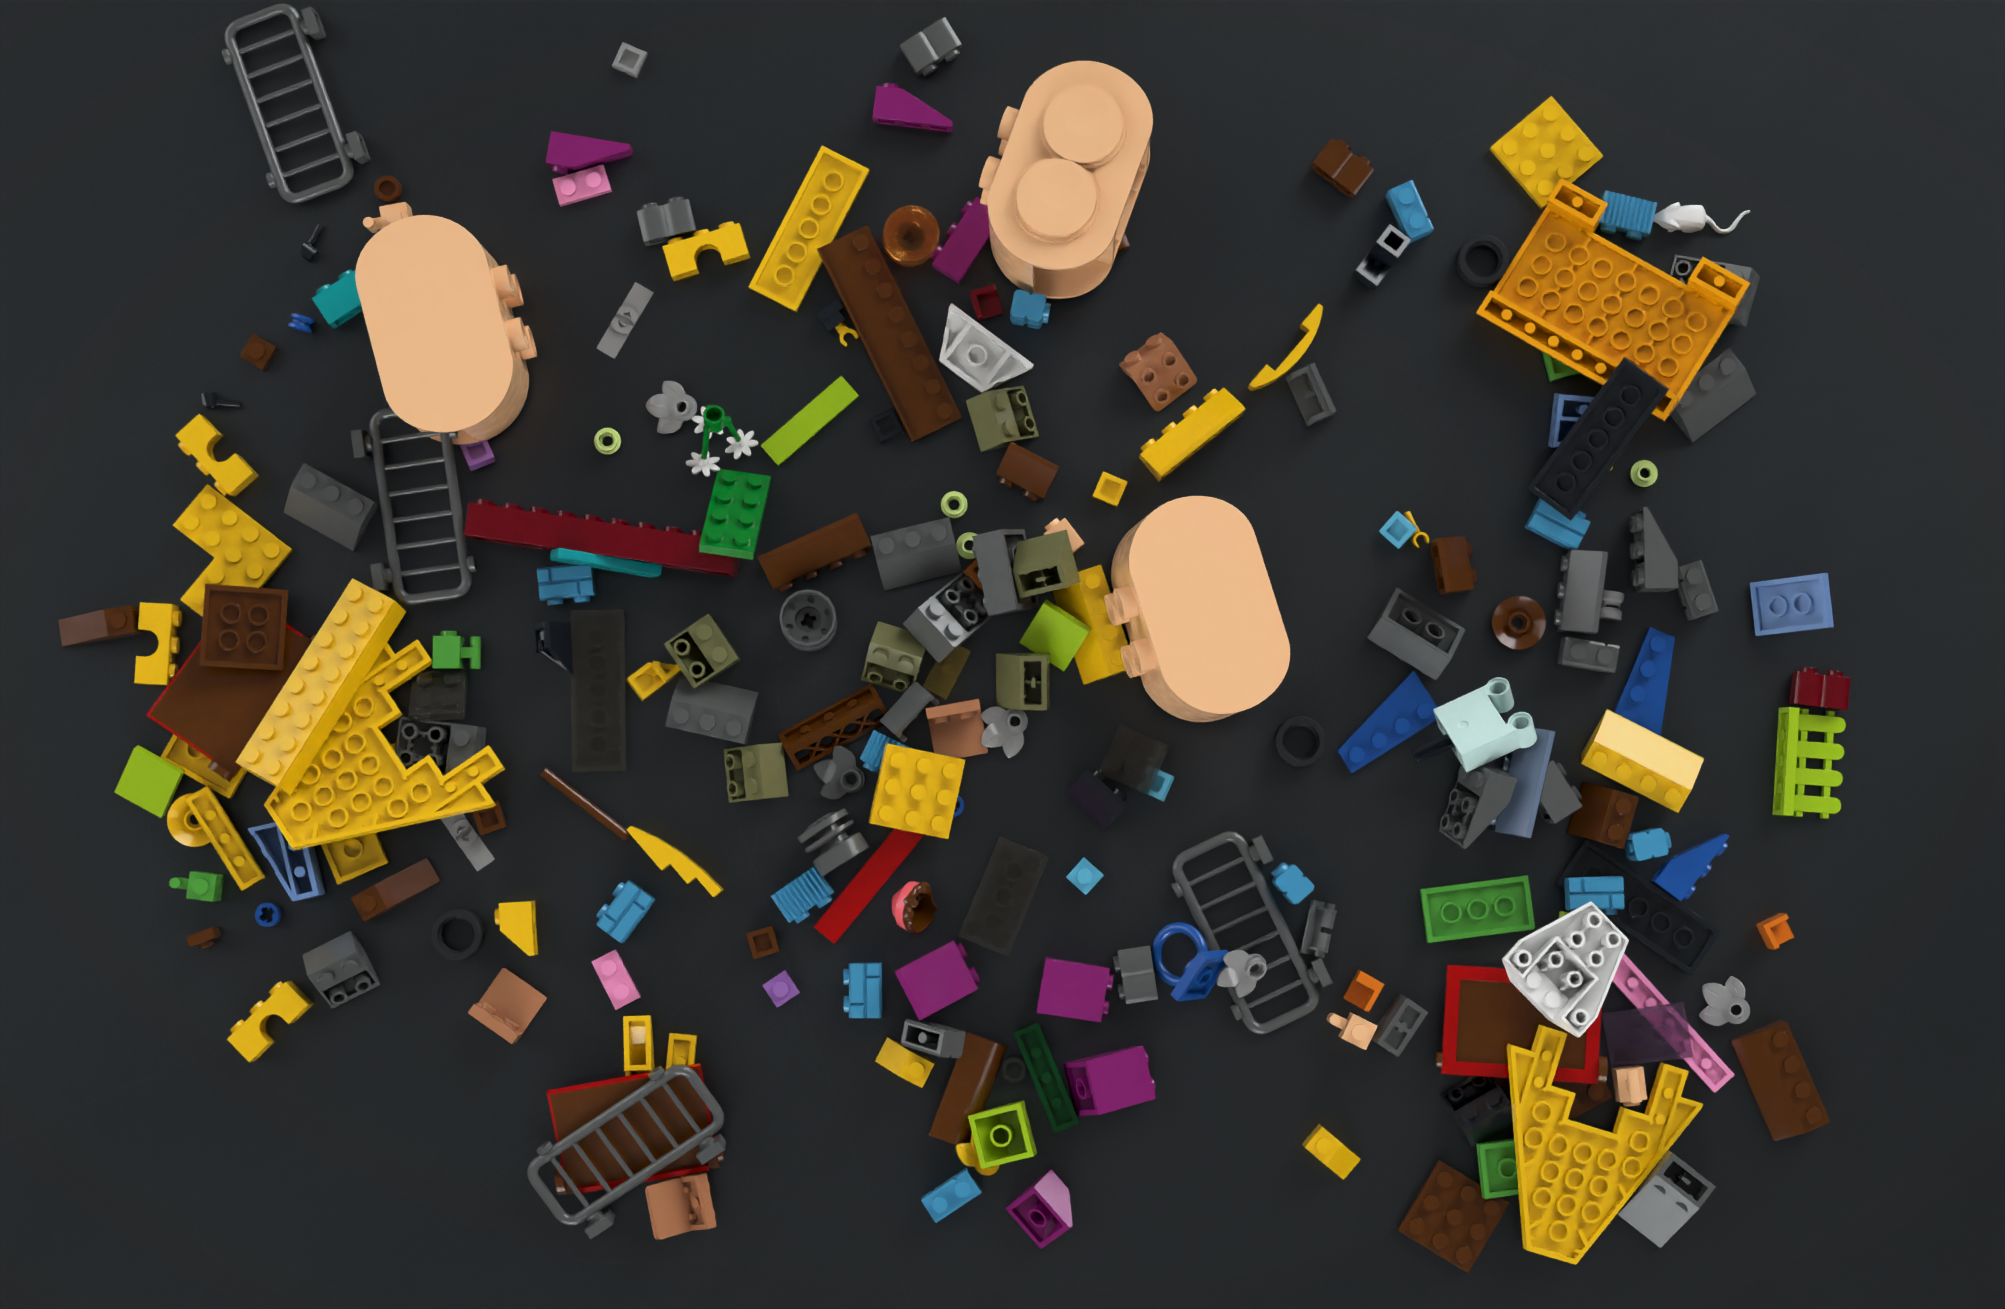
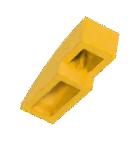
M651 1015L623 1016L624 1071H626V1076L653 1071L655 1064Z

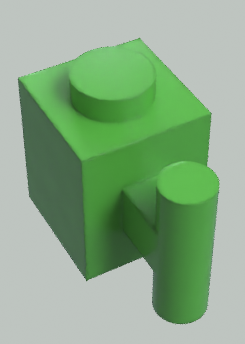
M441 631V636H433L432 668L464 670V658H470V669H481V637H470V647H464V637L457 636V631Z
M190 871L189 878H172L169 881V885L171 888L186 889L187 899L217 902L221 901L225 874Z

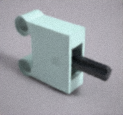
M1502 677L1493 678L1485 686L1433 709L1438 727L1443 736L1413 749L1412 755L1417 763H1421L1452 748L1465 771L1469 772L1516 749L1532 746L1537 740L1532 717L1526 712H1518L1513 714L1509 718L1508 723L1505 724L1499 713H1505L1512 709L1514 706L1513 695L1508 680Z

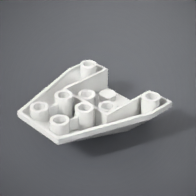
M1591 901L1518 940L1502 958V962L1510 982L1547 1020L1574 1036L1581 1037L1598 1017L1629 939Z

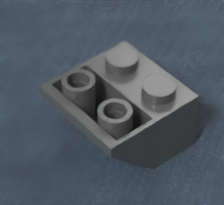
M1553 760L1548 762L1538 806V812L1546 824H1556L1583 807L1580 803L1582 797L1574 785L1570 787L1565 780L1567 776L1565 769L1559 762L1555 764Z
M352 931L302 955L307 977L332 1009L381 985L363 946Z

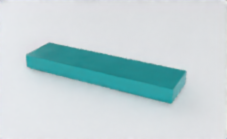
M564 548L552 549L550 554L551 561L650 578L661 575L662 565Z

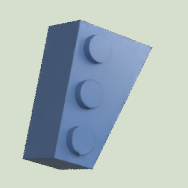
M1554 393L1549 447L1554 448L1561 444L1594 397Z
M275 822L248 828L292 901H301L326 894L315 846L298 850L292 849Z

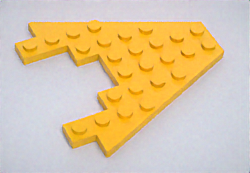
M418 639L396 654L389 643H386L293 793L289 795L276 787L265 802L264 806L292 849L298 850L487 809L496 805L483 784L501 773L505 768L489 745L446 775H443L430 755L406 769L381 729L403 715L389 693L433 664V660Z
M1539 1025L1531 1050L1511 1044L1507 1045L1523 1248L1530 1252L1576 1265L1702 1109L1703 1104L1681 1097L1689 1071L1660 1062L1644 1114L1620 1106L1612 1132L1570 1120L1568 1117L1576 1093L1552 1086L1567 1033Z

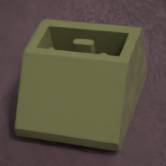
M1024 385L986 391L966 400L981 452L1009 446L1011 442L1017 444L1039 437Z
M1067 530L1017 542L1013 575L1020 598L1066 588L1080 582Z
M710 614L705 615L664 643L694 689L720 675L741 660Z
M878 621L869 645L861 680L905 693L915 681L917 682L926 649L910 631Z
M996 653V706L1017 710H1048L1050 708V653Z
M782 743L757 744L724 749L729 803L788 796Z

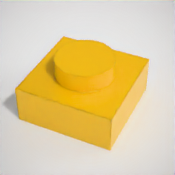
M1103 471L1092 497L1117 507L1128 482Z

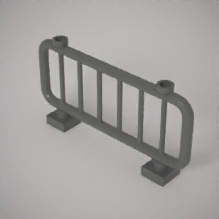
M281 3L231 22L226 28L224 35L227 48L221 52L226 64H233L270 166L271 172L266 174L268 184L272 189L277 187L284 200L297 204L347 185L354 173L352 158L360 164L371 161L362 135L357 131L345 134L348 143H345L307 37L310 34L316 41L326 38L318 12L311 6L301 10L304 18L301 20L299 13L294 7ZM280 14H286L289 17L293 29L244 48H238L235 35L239 30ZM293 34L296 35L302 54L247 74L241 54ZM301 59L305 60L310 79L256 99L250 82L251 78ZM313 83L320 103L265 123L259 103ZM322 108L329 128L274 148L268 128ZM331 133L337 153L283 173L276 153ZM340 158L343 166V173L340 177L298 193H293L289 190L285 178Z
M391 407L378 410L370 420V435H368L366 430L350 431L354 458H370V451H373L390 568H387V563L370 564L373 588L376 591L391 590L390 584H392L395 596L399 601L408 605L462 597L469 591L472 585L471 572L477 571V561L475 555L469 556L466 535H464L465 526L452 439L458 438V431L447 433L428 431L381 438V422L384 419L399 416L394 413ZM441 436L443 457L385 465L382 444ZM439 462L445 463L447 483L389 492L386 470ZM448 488L451 510L393 518L390 497ZM452 515L455 536L397 545L394 523ZM456 542L459 563L401 571L398 550ZM460 568L461 584L456 588L417 594H408L403 588V576Z
M1228 831L1180 853L1173 862L1172 872L1176 882L1171 885L1178 899L1184 897L1209 951L1221 950L1214 935L1268 910L1277 930L1235 950L1246 951L1280 935L1289 954L1267 964V970L1292 959L1301 979L1248 1004L1244 997L1239 998L1237 996L1235 987H1227L1235 1003L1230 1007L1236 1020L1242 1019L1247 1028L1254 1033L1266 1034L1315 1010L1319 1002V992L1316 983L1321 982L1322 986L1325 987L1333 982L1321 957L1311 960L1310 962L1313 967L1309 969L1304 962L1256 862L1261 859L1263 864H1266L1273 860L1262 835L1253 838L1254 845L1249 847L1243 836L1236 832ZM1228 842H1232L1238 847L1242 857L1196 879L1187 881L1183 872V866L1187 861ZM1245 862L1253 879L1252 882L1202 906L1199 905L1191 886L1239 863ZM1254 886L1257 887L1265 906L1217 929L1211 930L1202 911ZM1304 984L1309 996L1305 1004L1265 1023L1255 1021L1250 1008Z
M674 1065L666 1070L662 1066L655 1068L648 1074V1077L651 1079L649 1082L555 1145L547 1141L536 1150L539 1155L528 1166V1179L561 1223L577 1225L588 1220L584 1231L592 1239L614 1223L615 1214L610 1208L603 1212L601 1210L697 1145H699L696 1157L702 1165L725 1150L726 1140L721 1133L714 1138L712 1137L721 1129L724 1122V1113L718 1102L691 1067ZM678 1075L687 1078L713 1114L711 1124L702 1130L698 1127L666 1083ZM660 1086H663L696 1132V1134L678 1145L644 1098ZM638 1101L642 1103L674 1147V1149L657 1160L622 1114L623 1111ZM616 1116L619 1117L651 1161L650 1165L635 1175L599 1128ZM593 1131H596L629 1176V1179L614 1189L609 1187L577 1143ZM572 1145L607 1192L591 1204L587 1202L555 1158ZM548 1161L553 1163L585 1207L578 1213L572 1215L566 1213L539 1177V1168Z

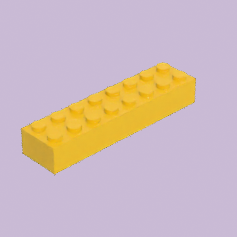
M352 578L241 752L236 763L251 774L291 795L406 611L395 600Z

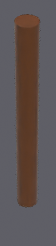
M546 767L540 774L542 778L622 840L626 841L630 833L626 828Z

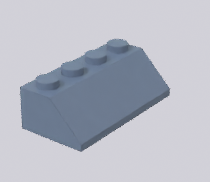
M1535 728L1537 740L1532 746L1516 749L1510 752L1508 756H1504L1501 769L1518 780L1508 806L1490 823L1492 825L1491 831L1520 838H1531L1554 741V731Z

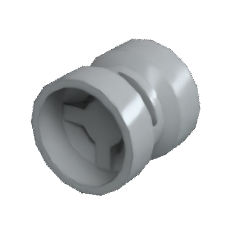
M1603 590L1600 619L1622 620L1620 606L1624 602L1625 593Z

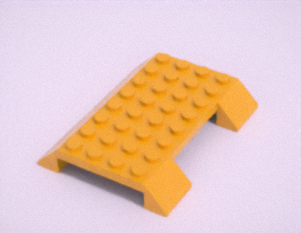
M1561 178L1547 199V207L1494 291H1489L1476 314L1602 386L1623 358L1627 357L1670 388L1652 413L1665 421L1678 405L1728 325L1750 282L1702 257L1689 277L1687 285L1595 234L1594 232L1608 203Z

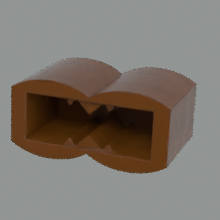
M1331 138L1310 167L1324 179L1331 182L1342 193L1353 199L1373 173L1372 163L1363 155H1354L1350 151L1351 147L1344 140Z

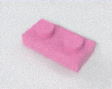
M604 165L552 179L561 207L612 192Z
M617 949L591 962L615 1010L641 997Z

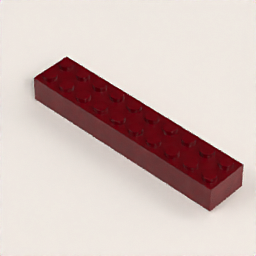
M477 499V503L469 502L464 535L471 539L550 551L556 548H564L662 565V567L735 578L738 575L740 558L699 552L703 531L691 530V534H683L680 528L664 526V531L656 530L657 527H654L653 524L638 522L637 527L630 526V523H627L626 520L611 518L610 523L603 522V519H600L599 516L584 514V518L580 519L577 518V515H573L572 512L557 511V515H552L550 511L544 508L530 507V511H525L520 505L504 503L503 507H498V504L493 503V501Z

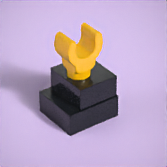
M836 299L818 312L816 317L829 334L836 329L840 335L841 344L847 347L844 336L850 333L855 339H858V334L845 324V319L840 313L844 310V307Z

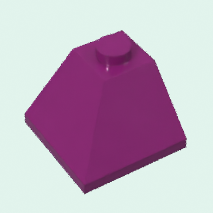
M1049 1170L1033 1182L1005 1208L1040 1249L1073 1226L1069 1189L1052 1170Z

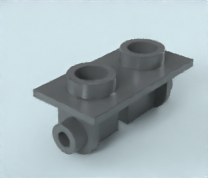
M1311 900L1300 953L1323 958L1325 953H1328L1331 934L1324 932L1325 928L1333 929L1337 913L1334 904Z

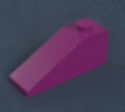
M883 83V86H876L873 109L874 123L953 133V121L906 90L900 89L899 85Z
M551 131L545 163L549 168H552V172L567 175L568 171L578 172L631 156L633 149L630 144Z

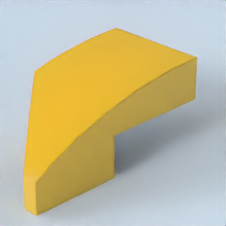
M658 661L648 662L629 676L626 681L640 699L644 701L676 676L681 669L677 664H665Z

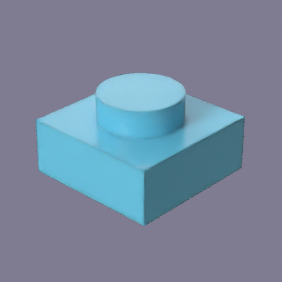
M1396 511L1379 532L1400 549L1418 528L1399 511Z
M1148 765L1137 790L1164 802L1175 777Z
M1083 857L1066 878L1087 895L1104 875Z

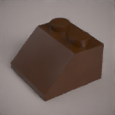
M1011 442L996 472V476L1000 478L999 483L1013 490L1014 486L1024 490L1022 495L1028 499L1037 502L1039 498L1044 501L1059 472V466Z
M1465 536L1438 538L1430 543V550L1439 596L1473 590L1474 584H1477V575L1475 568H1470L1469 558L1472 557L1470 541L1466 542Z
M1582 782L1579 793L1582 797L1580 803L1583 807L1572 813L1566 833L1616 849H1624L1640 797Z

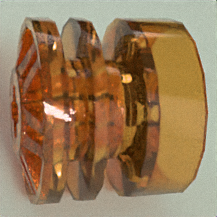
M913 205L898 208L890 214L884 225L882 244L885 253L891 261L904 267H915L928 261L939 243L940 230L937 220L926 209ZM908 232H912V236L917 237L913 244H908V240H903Z

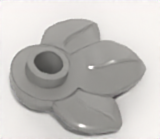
M664 381L662 385L663 394L652 396L645 406L652 415L659 418L657 432L670 434L678 431L684 421H688L695 416L697 403L692 396L685 394L682 385L675 381ZM682 403L686 404V409L684 412L680 411V405Z
M998 706L986 709L980 715L982 720L988 724L982 734L981 745L991 748L1003 746L1007 758L1015 756L1024 744L1023 731L1028 725L1026 713L1023 710H1005ZM1017 716L1019 718L1018 726L1014 727L1010 724L1011 717Z
M1244 950L1231 951L1223 957L1226 966L1218 973L1216 984L1221 987H1235L1237 996L1241 998L1252 992L1256 987L1257 980L1265 975L1267 971L1266 960L1260 954L1249 955Z
M1730 976L1725 986L1718 983H1707L1702 986L1703 996L1709 1005L1699 1013V1017L1704 1022L1713 1026H1721L1727 1022L1741 1024L1749 1018L1750 1006L1745 1000L1746 990L1740 980ZM1733 1006H1740L1742 1012L1739 1015H1733L1731 1013Z

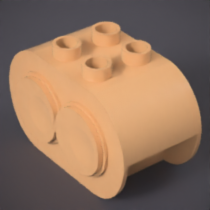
M1073 61L1056 66L1042 74L1027 90L1020 110L1009 106L1006 108L997 135L998 138L1002 139L998 153L1002 156V159L989 156L984 165L979 182V187L983 188L980 203L988 206L990 242L993 256L1003 274L1017 287L1031 294L1038 293L1045 295L1046 298L1066 299L1083 295L1103 282L1112 268L1150 161V136L1153 127L1151 105L1141 87L1131 77L1112 66L1094 61Z
M417 215L406 217L387 225L377 232L365 245L358 258L355 271L356 287L386 400L397 416L406 423L416 427L420 432L447 433L458 431V438L452 439L453 445L472 444L489 440L509 427L521 412L529 389V373L525 360L537 357L536 346L530 327L528 325L524 326L521 317L514 318L512 308L524 305L518 279L515 274H510L507 264L499 266L495 259L468 230L449 219L433 215ZM440 435L430 437L431 439L441 442Z
M1188 496L1174 499L1159 506L1126 533L1119 543L1112 561L1111 583L1113 593L1105 595L1104 598L1107 613L1113 626L1124 624L1130 644L1121 647V656L1128 676L1130 678L1141 676L1146 692L1159 707L1177 718L1192 722L1221 720L1252 708L1268 698L1278 688L1286 675L1290 662V644L1255 532L1245 515L1236 507L1223 500L1207 496Z

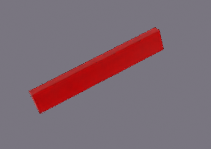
M894 829L815 924L814 928L835 944L925 834Z

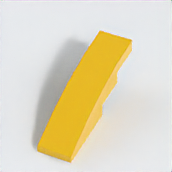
M630 826L626 829L661 871L671 865L687 884H690L697 878L712 897H716L724 890L702 867L677 848L637 827Z

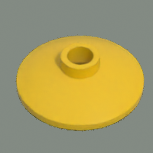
M189 793L179 797L171 805L167 815V826L173 838L179 843L190 847H199L211 841L199 823L193 824L190 821L193 813L184 800L193 794Z

